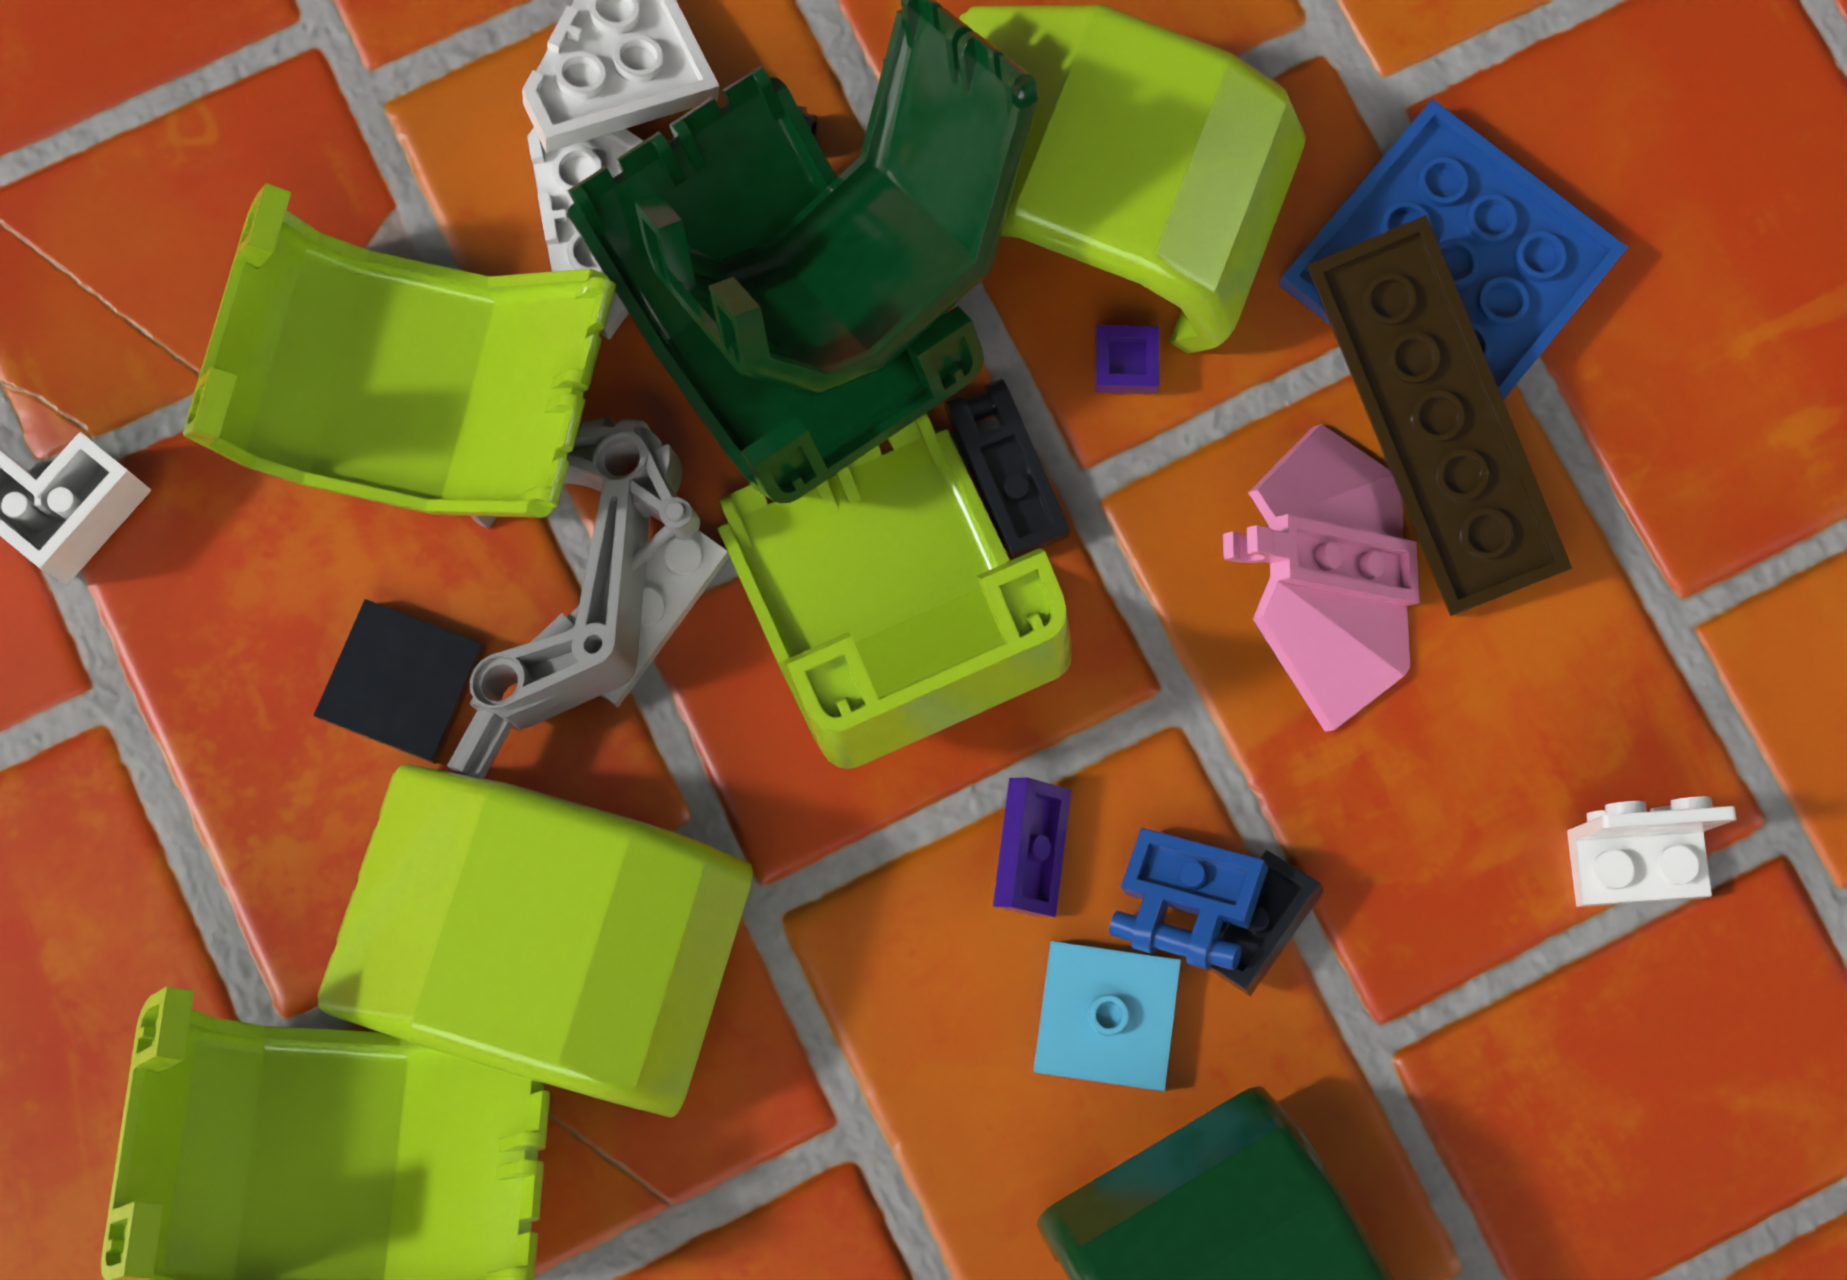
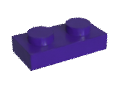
M1028 777L1009 778L993 907L1037 917H1056L1071 798L1070 789Z

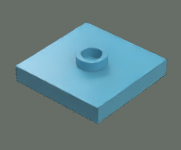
M1051 941L1033 1073L1165 1091L1181 960Z

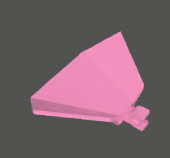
M1323 424L1311 427L1248 492L1268 523L1269 528L1255 525L1247 527V535L1234 531L1224 533L1223 556L1224 560L1233 562L1270 563V579L1257 607L1253 621L1321 727L1327 732L1337 729L1410 669L1407 606L1418 604L1420 601L1417 542L1404 539L1402 499L1390 470Z

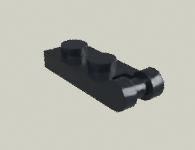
M1001 378L984 385L985 392L967 399L961 394L945 400L944 406L950 424L960 440L1005 548L1012 560L1069 537L1070 529L1005 381ZM994 415L1000 427L980 434L976 421Z

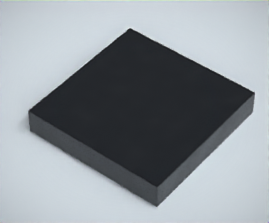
M364 599L313 716L329 724L436 765L470 686L472 672L479 664L485 647L474 640Z

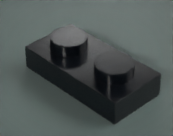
M1268 850L1260 858L1265 861L1268 870L1249 928L1246 929L1223 922L1219 934L1220 940L1241 945L1242 952L1239 964L1234 971L1212 965L1209 969L1250 997L1324 892L1320 882Z

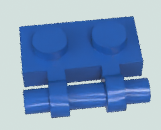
M1141 828L1121 884V889L1128 896L1142 899V903L1137 916L1116 911L1111 919L1109 933L1111 936L1131 941L1133 949L1151 954L1160 949L1186 957L1187 964L1208 970L1212 965L1234 971L1239 964L1242 947L1238 944L1220 940L1219 934L1223 922L1246 929L1249 928L1268 867L1262 859ZM1168 907L1198 915L1193 931L1164 924Z

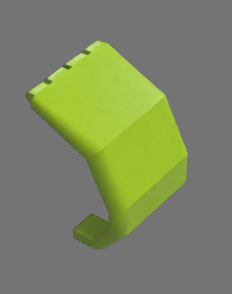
M1104 4L972 6L966 13L960 15L959 19L1034 77L1037 96L1039 97L1001 237L1020 238L1139 283L1180 307L1181 312L1169 343L1187 354L1213 349L1226 341L1238 323L1305 146L1306 135L1286 90L1280 84L1231 52Z
M265 183L255 196L243 226L185 422L184 437L246 468L303 486L432 515L543 518L550 515L552 510L558 507L569 466V461L566 460L567 455L574 447L586 402L583 399V394L589 389L602 341L599 334L600 331L605 329L616 284L610 281L607 275L591 268L485 276L367 250L317 231L286 210L291 196L290 191Z
M927 413L888 438L892 450L882 454L879 446H876L791 503H778L776 501L767 503L765 496L756 491L751 485L718 499L727 520L717 526L718 532L776 661L817 745L827 760L840 768L851 769L862 766L1053 681L1063 675L1071 664L1072 647L1065 600L1046 552L1038 548L1010 561L948 430L942 428L934 431Z
M410 764L401 765L397 768L396 772L392 774L378 815L380 818L377 827L373 830L357 877L359 880L356 889L352 892L336 939L338 941L334 953L331 954L317 995L319 1009L327 1015L436 1051L611 1103L669 1118L674 1117L681 1109L689 1089L750 890L753 875L752 865L747 861L696 839L639 820L510 783Z
M166 986L146 1000L136 1027L103 1243L101 1272L104 1280L535 1279L538 1233L531 1232L532 1222L540 1219L544 1162L537 1160L538 1151L546 1149L550 1092L543 1090L544 1083L423 1047L381 1032L265 1026L214 1018L192 1009L193 990Z

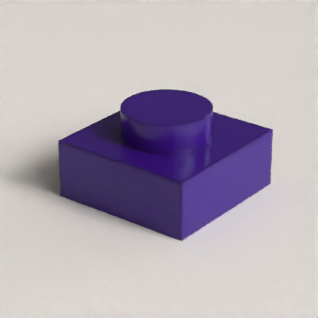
M1097 325L1095 330V393L1157 394L1159 388V326Z

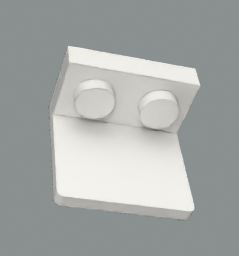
M1711 796L1674 799L1670 801V806L1652 808L1650 812H1647L1646 801H1625L1606 804L1605 810L1586 813V823L1567 830L1576 907L1702 899L1712 896L1704 831L1737 820L1735 806L1713 807Z

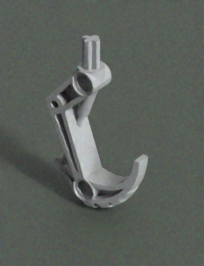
M596 418L586 420L581 428L578 429L573 450L567 455L566 460L569 461V466L564 484L582 485L601 492L579 606L567 617L561 613L530 643L489 655L475 667L470 678V692L473 696L470 705L477 712L447 765L453 771L463 775L485 778L511 728L522 731L524 728L531 727L621 687L634 676L638 660L646 560L673 535L679 540H686L694 536L700 527L698 514L686 500L679 498L676 494L682 478L681 460L669 444L663 445L644 421L626 418L615 425L610 418ZM638 464L633 472L623 476L628 468ZM470 516L478 525L487 529L491 527L497 518L491 516ZM652 516L663 522L665 526L648 541L650 517ZM518 683L512 695L502 700L503 694L508 687Z

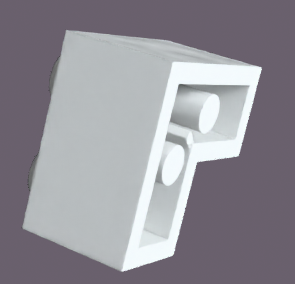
M79 432L38 478L0 450V536L38 568L63 584L68 585L152 490L82 432Z

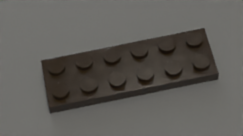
M1427 215L1307 265L1313 285L1449 616L1572 569Z

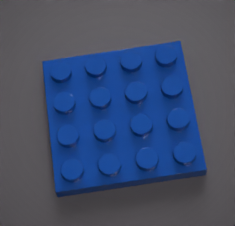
M1432 99L1283 274L1278 285L1329 324L1307 270V265L1427 215L1501 397L1504 400L1628 247Z

